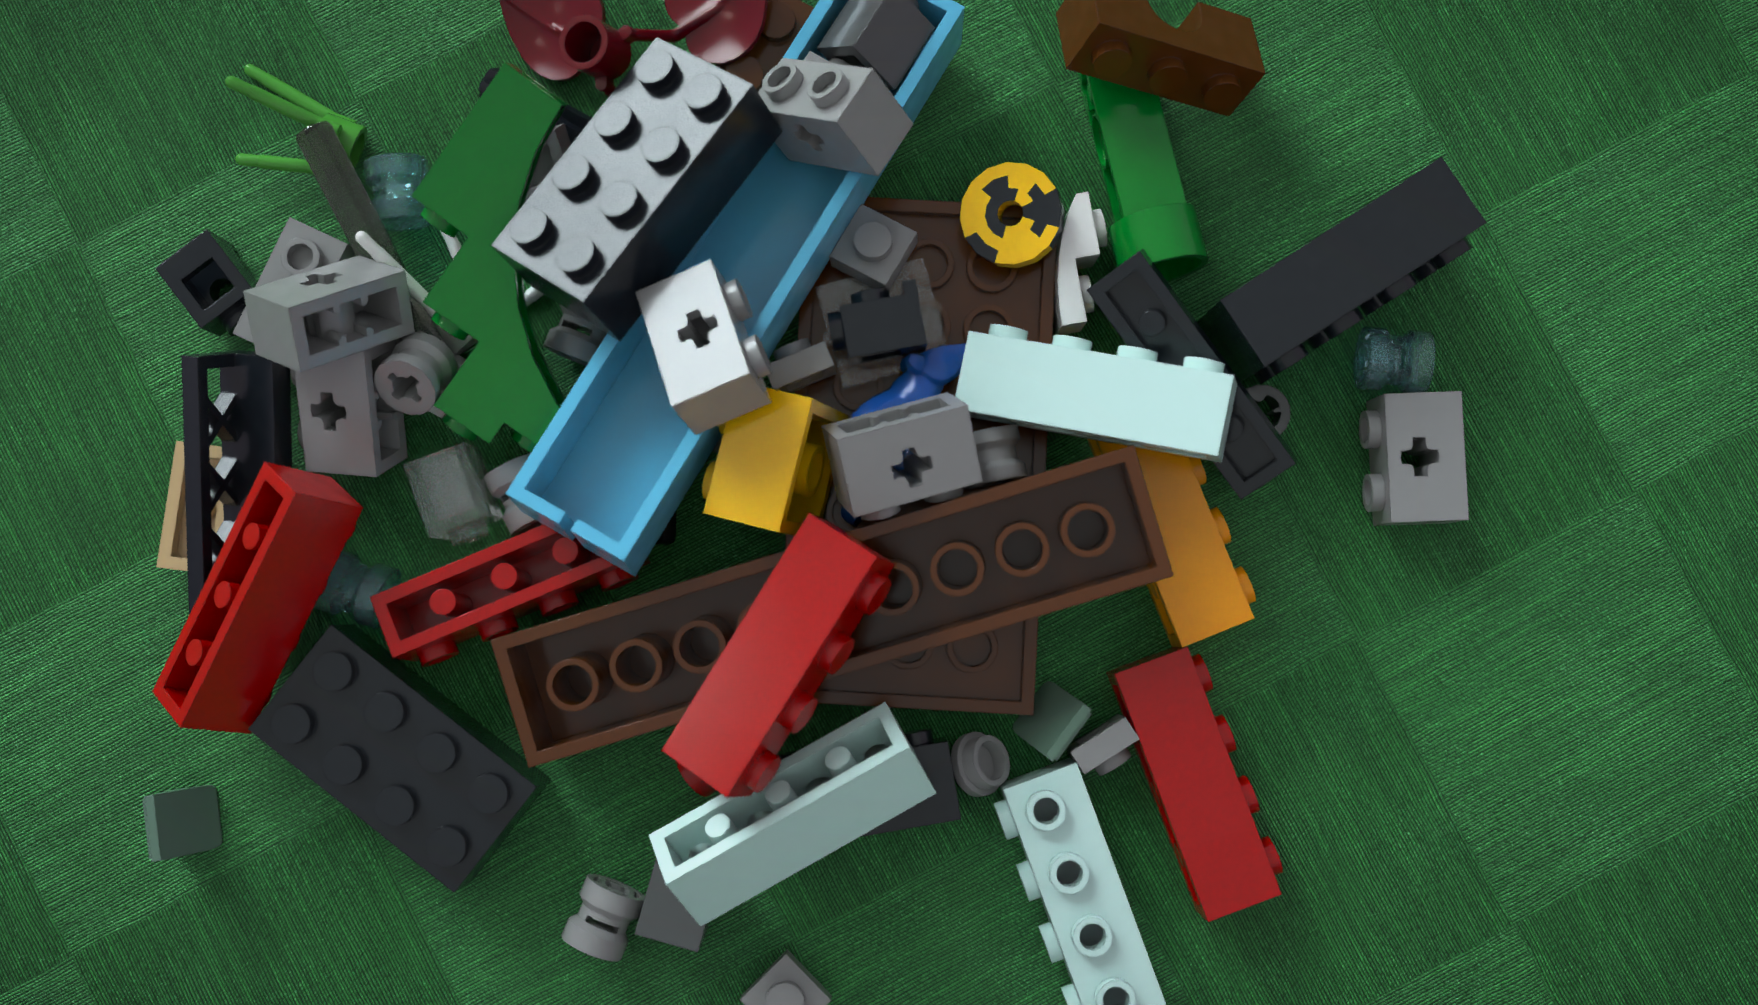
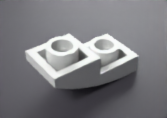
M1088 192L1075 195L1064 220L1063 232L1057 242L1053 312L1055 335L1080 332L1087 322L1086 313L1094 312V300L1087 291L1091 287L1089 276H1078L1077 269L1093 267L1100 255L1099 247L1107 246V231L1102 210H1092Z

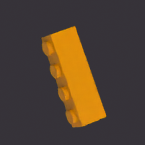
M1087 439L1094 457L1128 447L1126 445ZM1135 447L1174 574L1173 577L1146 584L1171 646L1183 648L1255 619L1249 604L1256 601L1252 583L1241 566L1233 567L1225 544L1231 542L1228 525L1217 507L1209 509L1200 487L1207 483L1206 473L1201 460Z

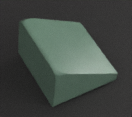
M1047 681L1043 683L1034 695V715H1019L1013 723L1012 729L1014 733L1053 762L1054 759L1056 761L1059 759L1092 715L1090 713L1092 709L1054 682Z
M214 785L174 789L144 796L142 802L148 855L151 862L208 851L222 845L218 796Z

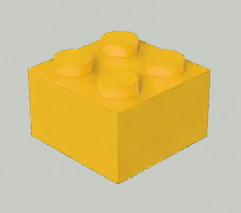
M766 388L771 400L770 404L718 425L719 432L723 436L717 459L709 464L703 478L702 495L706 499L703 513L795 536L809 513L823 519L833 480L821 426L848 419L849 415L813 398Z

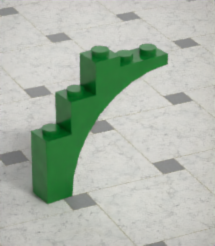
M505 62L414 191L412 197L425 206L420 213L421 216L438 230L451 237H455L458 231L468 236L423 303L435 311L431 318L444 331L460 340H465L470 335L479 342L434 406L445 413L442 417L443 422L451 430L468 440L475 441L479 436L487 443H490L505 423L514 429L511 435L514 441L531 453L566 397L562 394L538 347L525 302L523 278L491 245L526 202L542 149L567 104L514 64Z

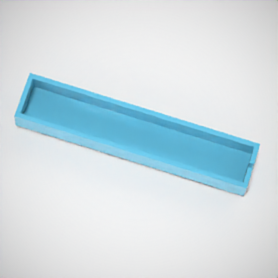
M819 0L783 58L804 60L808 52L811 51L828 60L817 47L848 0ZM917 0L919 3L918 10L930 21L935 29L896 90H889L912 122L915 121L961 46L965 6L953 0ZM774 142L671 276L711 259L726 282L737 279L746 294L753 317L743 321L748 336L750 337L755 334L758 336L769 359L830 260L831 252L860 205L864 204L886 166L879 176L790 161ZM642 314L621 341L606 334L505 493L524 514L572 541L576 537L584 548L633 576H636L722 436L719 432V426L695 435L671 407Z

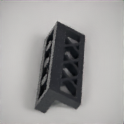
M1144 249L1138 251L1087 289L1127 346L1155 351L1158 353L1156 362L1183 366L1184 357L1189 356L1219 361L1225 364L1223 373L1234 375L1237 389L1222 463L1215 461L1213 463L1241 500L1296 464L1297 458Z
M234 350L181 355L189 615L264 461L292 468L290 368L256 355L254 351ZM220 368V394L215 402L212 403L208 398L207 369ZM217 435L222 441V458L214 469L210 464L209 447ZM218 500H220L223 504L224 521L215 533L211 526V512Z

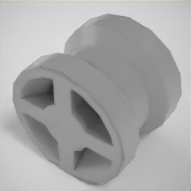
M415 332L402 337L395 345L391 355L381 362L374 373V385L380 397L395 410L409 415H422L431 410L440 397L441 391L446 389L456 375L457 362L453 352L443 341L434 335Z
M1005 425L973 431L983 482L964 487V489L997 485L1028 476L1026 464L1018 459L1015 447L1020 439L1018 425Z

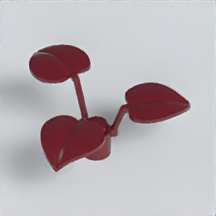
M500 0V5L510 37L518 52L532 70L538 75L558 82L570 81L583 72L595 78L596 88L609 97L616 88L614 79L620 77L630 65V44L634 41L653 42L658 37L668 43H675L686 38V44L690 53L713 65H726L743 58L753 49L761 36L767 16L768 0H665L668 15L679 25L671 30L634 29L629 25H623L617 30L605 23L606 13L602 0Z

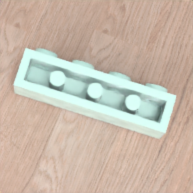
M990 324L988 334L968 331L955 397L968 404L971 418L1126 446L1134 445L1137 448L1222 463L1237 389L1234 375L1223 373L1224 363L1190 356L1184 357L1183 366L1156 362L1157 352L1125 345L1118 346L1117 355L1091 351V341L1068 335H1054L1052 344L1028 341V331L1001 324Z
M884 702L781 760L777 773L761 792H753L751 796L728 798L720 794L649 834V838L665 884L701 927L936 794V791L887 703Z
M1067 758L1005 781L1000 785L1004 800L995 802L993 805L1006 840L1018 836L1027 859L1016 864V868L1029 902L1038 898L1042 900L1049 922L1039 925L1038 928L1051 963L1064 960L1071 979V984L1061 987L1066 1005H1166L1077 762Z

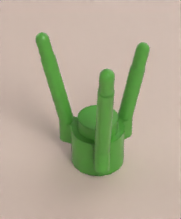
M253 64L245 65V74L283 98L235 76H228L225 79V84L228 88L305 125L301 148L310 152L312 160L239 153L235 158L238 165L312 174L328 181L334 179L336 170L348 174L355 170L366 143L367 128L365 126L357 124V121L332 111Z

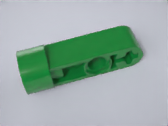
M1078 73L1080 89L1114 224L1108 229L1117 267L1138 251L1144 249L1167 282L1199 270L1208 263L1209 259L1195 206L1186 203L1159 96Z

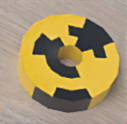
M1005 162L987 168L970 183L962 198L960 223L965 239L980 257L998 267L1020 268L1038 262L1053 250L1063 232L1065 210L1059 191L1044 172L1026 163ZM1012 205L1022 207L1023 217L1019 223L1013 226L1003 224L1002 214L1007 207Z

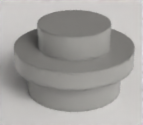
M981 732L967 733L960 736L952 747L951 763L953 775L958 785L967 794L973 797L990 795L1008 778L1010 771L1009 755L1003 743L995 736L985 735Z

